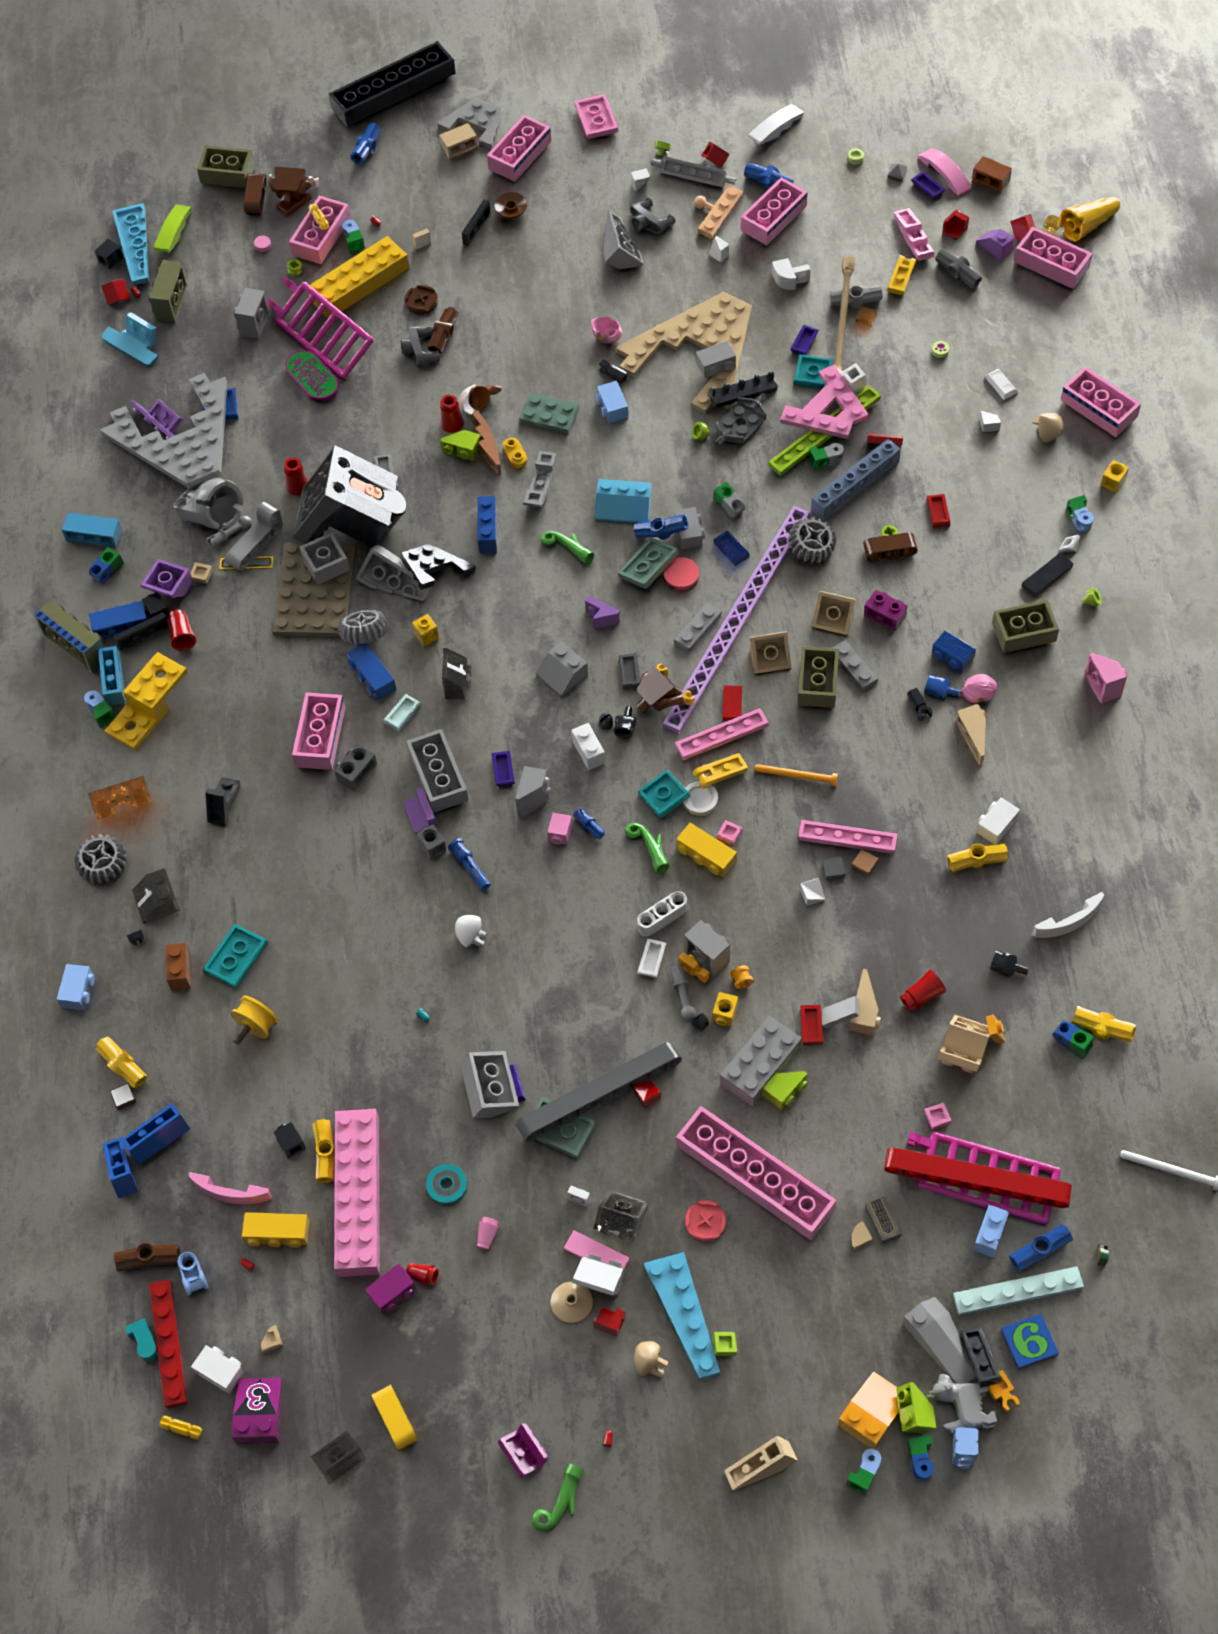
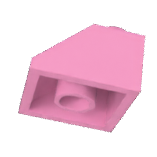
M1094 653L1089 654L1084 675L1100 703L1102 704L1121 697L1127 678L1126 670L1121 667L1118 661Z

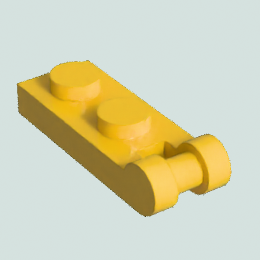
M900 255L887 292L904 296L917 259H907L905 256Z
M738 753L698 767L693 771V775L696 779H699L702 789H706L711 784L747 772L748 766Z

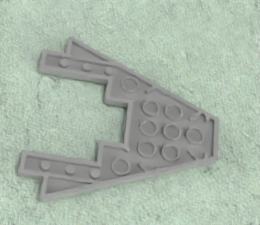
M202 373L189 379L191 386L205 409L190 416L195 428L163 440L158 430L142 437L129 411L124 406L110 412L114 424L100 429L101 433L107 439L187 488L221 475L228 386L226 377L210 383L206 374Z

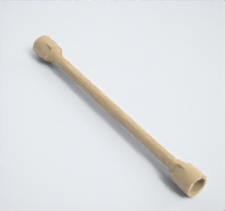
M852 256L843 257L841 267L844 280L835 366L840 373L844 371L841 365L850 276L855 271L856 259Z

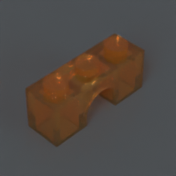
M144 776L88 793L98 820L116 814L115 808L122 803H131L134 808L152 803Z

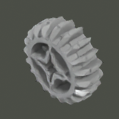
M814 516L811 520L807 517L804 520L800 519L790 529L788 537L789 548L793 549L792 554H798V559L802 557L804 562L810 560L811 564L815 560L819 564L821 560H827L835 550L837 538H835L836 532L832 531V526L827 527V521L822 523L821 518L818 521L814 519ZM800 534L803 536V541L799 537ZM821 539H824L825 546L822 545Z
M368 609L344 616L338 624V631L341 640L351 645L355 643L358 645L370 643L373 640L376 641L377 638L383 637L388 630L386 617L381 611H370Z
M99 834L98 838L92 836L90 841L85 839L84 845L79 844L80 850H75L74 862L78 874L84 880H90L93 884L96 881L102 884L103 880L109 883V878L111 877L116 879V873L122 874L121 868H125L126 865L125 848H123L120 841H117L115 837L110 838L108 834L104 838ZM109 850L114 852V857L108 854ZM87 861L93 865L92 868L86 866Z

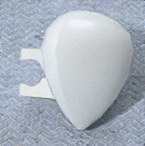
M475 915L459 917L455 923V933L460 943L464 947H468L471 944L479 947L484 945V941L479 939V937L486 935V932L481 930V918Z

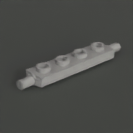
M663 156L662 160L653 158L651 160V166L660 167V173L719 187H724L726 183L736 184V182H733L736 181V178L727 176L726 170Z

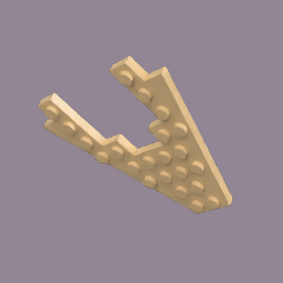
M721 292L617 346L616 353L626 357L619 367L628 372V375L635 377L662 344L677 351L686 340L703 349L728 341L736 355V367L713 375L691 402L692 408L706 414L713 406L708 396L709 389L711 387L715 389L721 388L725 383L729 385L736 383L752 305L725 292ZM728 404V405H725V406H722V407H724V408H726V409L729 410L731 404Z

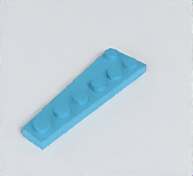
M144 203L113 210L114 220L132 284L135 286L149 282Z
M684 1252L644 1263L645 1270L678 1334L679 1340L698 1379L702 1380L720 1375Z

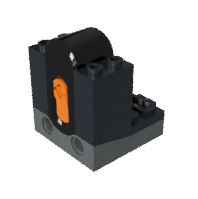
M335 445L302 489L292 538L307 544L322 537L324 530L327 531L330 526L373 547L377 541L380 542L383 535L392 530L406 512L407 503L402 494L397 491L398 476Z

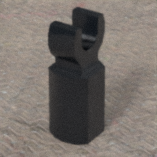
M604 359L599 363L602 366L599 369L601 373L608 374V377L621 384L627 380L628 372L615 365H610Z
M919 689L910 690L907 696L914 709L918 711L919 720H923V713H927L929 717H932V709L926 706L927 703Z

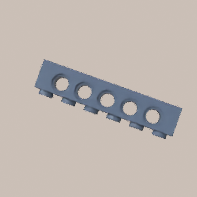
M887 439L813 496L811 499V511L821 518L822 521L827 519L898 464L901 449Z

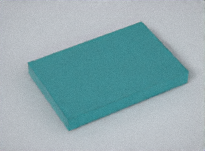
M234 924L202 971L214 979L237 989L267 946L268 940Z

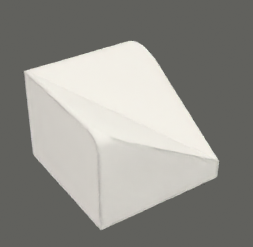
M647 168L631 172V184L635 192L648 182L650 175Z
M716 236L709 255L719 262L724 261L729 256V244Z
M980 411L979 420L982 432L1000 431L1001 421L998 416Z
M819 878L800 883V891L807 906L825 901Z

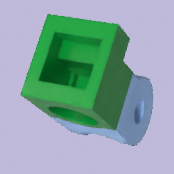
M346 220L342 224L349 253L365 249L364 239L356 222Z
M1085 495L1069 499L1066 506L1067 513L1080 532L1090 531L1094 519L1092 513L1088 512L1086 508L1087 499Z
M92 690L85 694V703L88 709L94 712L92 715L100 728L116 718L111 707L97 691Z
M867 1449L864 1451L857 1475L851 1472L846 1486L867 1495L881 1463V1455L877 1450Z

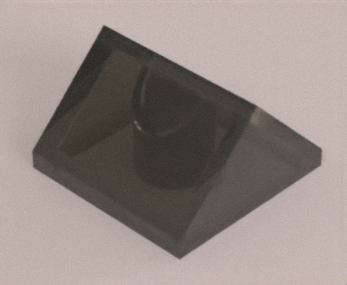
M347 1430L310 1456L328 1484L334 1482L365 1459L361 1448Z

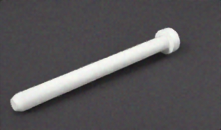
M1125 1150L1120 1153L1122 1159L1211 1185L1213 1190L1218 1191L1217 1175L1216 1178Z

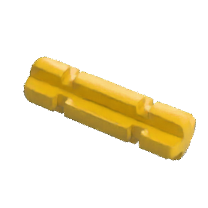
M316 203L309 205V211L321 230L328 229L329 223L321 210L318 209V205Z
M163 1416L160 1421L161 1428L170 1429L172 1432L184 1436L189 1435L190 1438L196 1440L200 1438L202 1433L200 1427L192 1426L177 1419L173 1420L168 1416Z

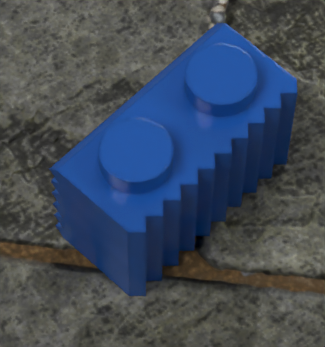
M944 630L932 646V654L936 659L944 660L952 669L959 670L960 672L974 659L976 648Z

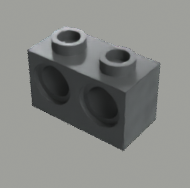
M356 744L354 748L347 752L343 761L336 765L334 770L336 780L355 791L377 765L376 756L374 753Z

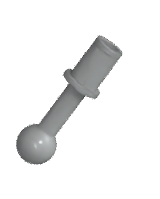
M241 516L235 525L226 530L220 528L217 533L206 538L207 544L214 548L223 541L227 542L228 536L240 529H249L252 526L251 518Z
M677 964L674 965V968L673 966L670 967L675 983L673 987L678 988L683 1006L681 1017L685 1021H692L696 1017L697 1012L690 1005L686 985L689 982L685 978L683 965Z

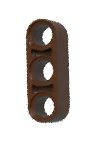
M248 174L244 197L245 213H262L267 185L266 174Z
M910 532L868 538L863 542L866 558L870 562L910 557L918 552L915 536Z

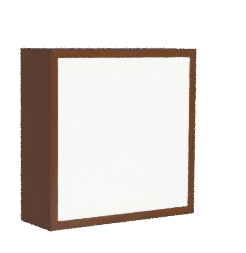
M129 1083L110 1090L117 1110L136 1103Z

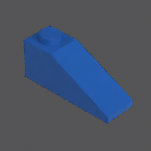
M122 1137L102 1144L110 1181L118 1199L138 1192L127 1150L121 1141Z

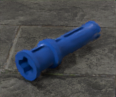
M461 838L453 840L448 845V850L453 852L457 858L456 861L465 867L481 891L488 889L491 883L473 860L472 852L466 849ZM472 868H474V870L477 872L479 878L476 876Z

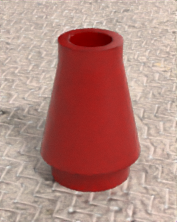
M409 1263L406 1268L409 1276L426 1286L434 1285L437 1282L439 1270L434 1265Z

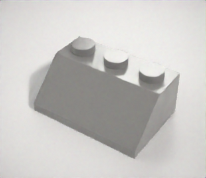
M506 1051L468 1053L460 1063L473 1119L492 1118L518 1108V1099Z

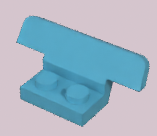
M133 313L126 315V329L121 333L108 326L102 334L105 342L145 366H151L158 360V355L150 351L156 343V327Z

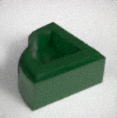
M1098 1244L1097 1265L1105 1266L1109 1259L1108 1246L1105 1244Z

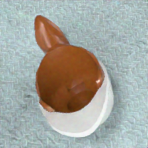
M472 385L466 388L459 398L463 411L470 415L477 410L480 411L489 403L490 396L499 393L502 387L495 385Z

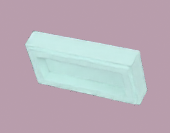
M405 694L383 720L384 724L400 732L421 707V702Z

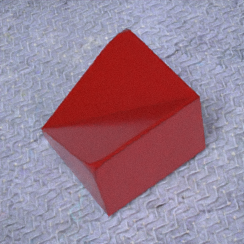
M651 1080L633 1086V1092L643 1107L661 1098L660 1090Z

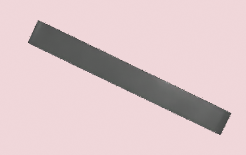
M665 1042L522 1116L515 1125L525 1141L532 1142L632 1090L636 1084L649 1081L676 1067L681 1062L682 1057L671 1042Z

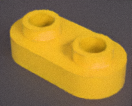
M516 438L506 439L503 442V451L510 465L517 469L525 467L527 455L519 440Z

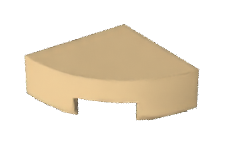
M863 1221L858 1223L852 1232L851 1245L853 1250L873 1240Z
M277 1325L267 1330L261 1342L263 1354L283 1346Z

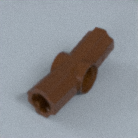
M448 307L444 310L440 320L435 321L433 335L428 345L429 351L438 350L439 354H442L447 340L452 337L454 325L459 317V312L455 308Z
M143 1243L137 1248L115 1252L114 1263L116 1270L119 1272L142 1266L151 1268L155 1265L178 1264L180 1246ZM151 1252L150 1257L143 1258L145 1253Z

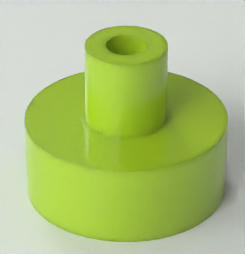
M655 140L654 148L658 149V156L663 157L664 151L670 150L671 144Z
M696 422L692 427L691 434L694 439L703 440L706 436H709L710 430H708L705 423Z
M1094 587L1087 590L1086 597L1082 598L1084 605L1090 603L1092 607H1096L1102 603L1101 596Z

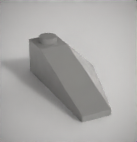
M609 210L606 217L604 240L605 262L618 270L642 266L644 264L642 255L639 250H635L633 246L635 242L627 235L629 231L623 220Z
M380 545L371 548L355 578L370 588L400 594L404 597L425 601L432 589L430 587L421 590L418 587V581L413 579L412 572L407 570L402 560Z
M936 1297L921 1302L904 1316L903 1325L955 1384L970 1383L976 1378L951 1315Z

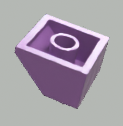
M157 559L140 586L174 598L185 596L193 580L190 569Z

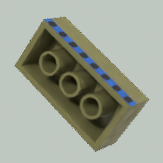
M51 600L34 614L45 637L91 673L100 667L98 649L105 647L102 645V638L96 632L93 634L84 623L80 624L73 614H67L60 604H54Z

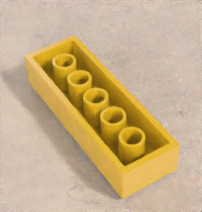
M386 236L313 282L310 286L342 312L408 270V255ZM316 299L313 302V304L316 305L318 308L321 305V303ZM327 308L323 312L328 318L332 314Z

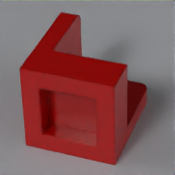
M709 142L701 156L722 168L730 154L714 143Z
M955 210L944 220L942 233L957 240L968 229L969 217Z
M1031 214L1010 221L1016 240L1024 238L1029 230L1035 227Z
M124 279L111 281L101 286L108 305L130 298Z
M601 1308L598 1317L593 1320L594 1328L618 1337L626 1318L625 1311L617 1308L616 1312H613L606 1308Z

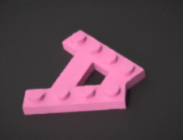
M832 365L819 371V376L826 386L803 409L785 405L780 423L848 439L852 426L868 419L867 411L836 366ZM835 401L843 410L837 417L823 414Z

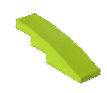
M176 204L158 234L153 247L155 251L170 253L179 242L181 231L186 227V219L192 213L191 206Z

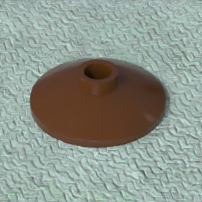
M505 193L500 195L495 201L496 212L505 218L519 217L527 209V200L519 193Z

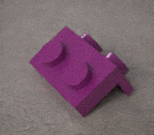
M522 1423L516 1431L500 1438L498 1441L500 1448L521 1479L542 1469L548 1460L545 1449L540 1446L533 1431L528 1428L526 1423Z

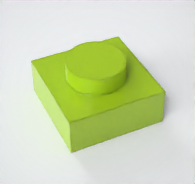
M735 1332L713 1333L712 1339L715 1356H735L737 1354Z

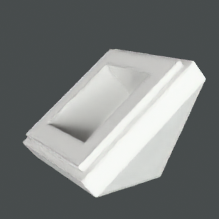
M1075 535L1065 538L1058 550L1059 553L1077 552L1080 536Z

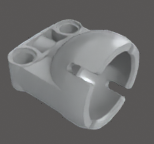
M211 478L188 488L176 500L173 506L182 521L195 522L215 530L220 528L227 529L239 519L242 509L236 508L235 503L242 505L243 497L240 489L232 481L222 478Z

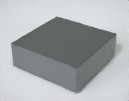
M842 857L822 860L826 880L845 877Z

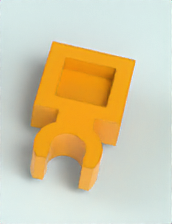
M683 952L678 957L679 964L683 965V969L693 977L696 976L704 984L710 978L708 976L710 972L700 967L698 960L693 955H687Z
M994 1014L986 1016L989 1035L997 1044L1006 1042L1002 1034L1004 1028L1001 1020L998 1021Z
M1001 1370L999 1371L1001 1383L988 1386V1390L994 1401L1002 1400V1408L1007 1413L1010 1410L1007 1402L1011 1401L1018 1407L1019 1400L1016 1396L1010 1394V1392L1014 1391V1387L1004 1371Z

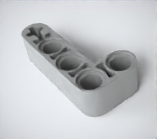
M262 502L257 508L256 515L258 521L226 554L225 562L239 571H243L276 537L283 527L280 510L266 502Z

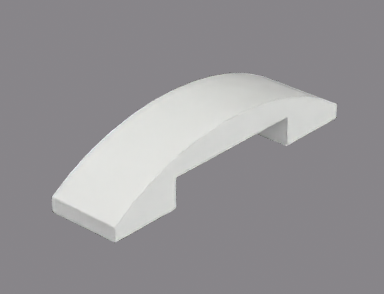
M1103 892L1085 900L1082 911L1058 923H1055L1051 917L1035 925L1032 935L1034 938L1056 937L1081 927L1100 908L1104 897Z

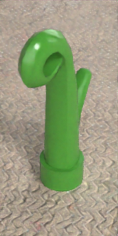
M548 531L541 535L540 540L543 544L551 545L557 540L574 553L585 565L590 564L594 559V553L588 548H584L574 533H571L572 539L555 531Z
M639 823L628 824L625 827V834L630 838L642 835L652 858V865L657 873L667 871L670 864L663 854L661 834L657 835L655 841L654 837L643 825Z
M570 1463L567 1464L563 1483L552 1515L546 1510L539 1509L532 1516V1524L536 1529L546 1531L553 1528L564 1514L567 1505L569 1514L574 1515L575 1491L578 1480L581 1479L584 1471L582 1468ZM540 1515L546 1517L547 1522L545 1524L539 1522L538 1518Z

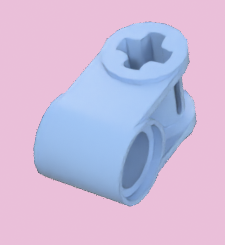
M192 1252L182 1253L178 1258V1265L187 1295L189 1296L191 1292L202 1288L208 1289L206 1278L195 1254ZM187 1261H194L191 1267H184Z

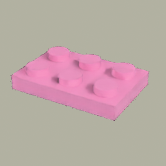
M605 94L574 101L587 139L618 132L616 120Z

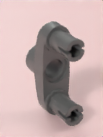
M649 197L635 202L629 207L633 217L631 220L632 225L637 231L645 228L654 234H660L676 222L675 217L671 214L662 219L655 217L646 210L653 206V202Z
M432 325L425 327L410 326L409 338L401 339L402 354H411L416 365L440 361L438 350L423 352L419 342V338L432 337Z

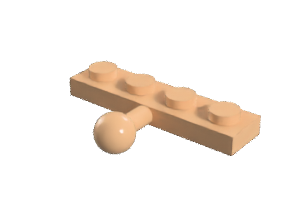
M728 185L715 205L708 203L704 196H697L694 199V206L697 209L705 208L710 210L699 226L698 233L713 239L743 196V191Z

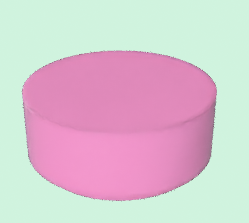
M257 237L254 240L255 249L259 252L268 251L271 248L269 237Z

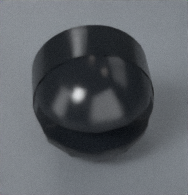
M604 713L599 717L600 728L608 730L613 727V717L609 713Z
M138 930L128 934L127 938L132 945L137 946L136 940L138 939L141 944L144 940L142 930Z
M701 1013L692 1020L691 1024L697 1030H705L709 1025V1020L704 1013Z

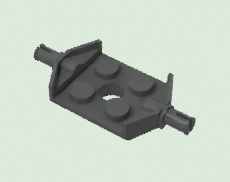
M761 393L755 400L738 397V403L719 422L715 421V428L720 435L714 442L715 446L718 445L720 447L724 442L743 444L766 420V412L761 404L767 399V396ZM743 422L745 425L738 426L737 423Z

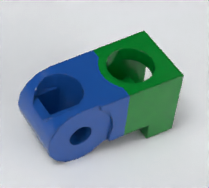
M107 547L90 567L89 575L103 583L117 567H122L124 561L120 554Z
M1062 1021L1052 1034L1057 1042L1077 1052L1076 1055L1082 1059L1085 1058L1094 1045L1093 1035L1067 1021Z
M930 1435L908 1438L907 1441L914 1477L921 1482L928 1481L934 1471L933 1463L929 1460L927 1449L931 1448L932 1445Z

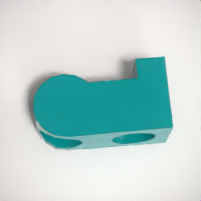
M145 1318L124 1327L131 1340L136 1339L138 1344L137 1353L142 1360L148 1363L155 1361L158 1357L157 1345Z

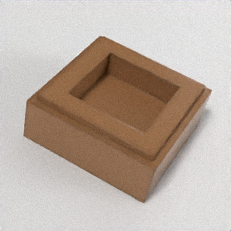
M862 849L852 862L851 867L868 876L878 863L879 858Z

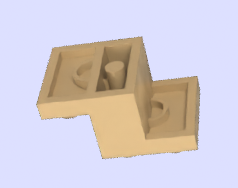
M954 1015L949 1024L938 1059L942 1060V1063L945 1065H957L966 1072H977L990 1038L988 1026Z

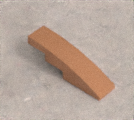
M477 410L472 413V419L476 433L481 435V441L478 442L479 451L499 476L501 475L498 449L490 428Z

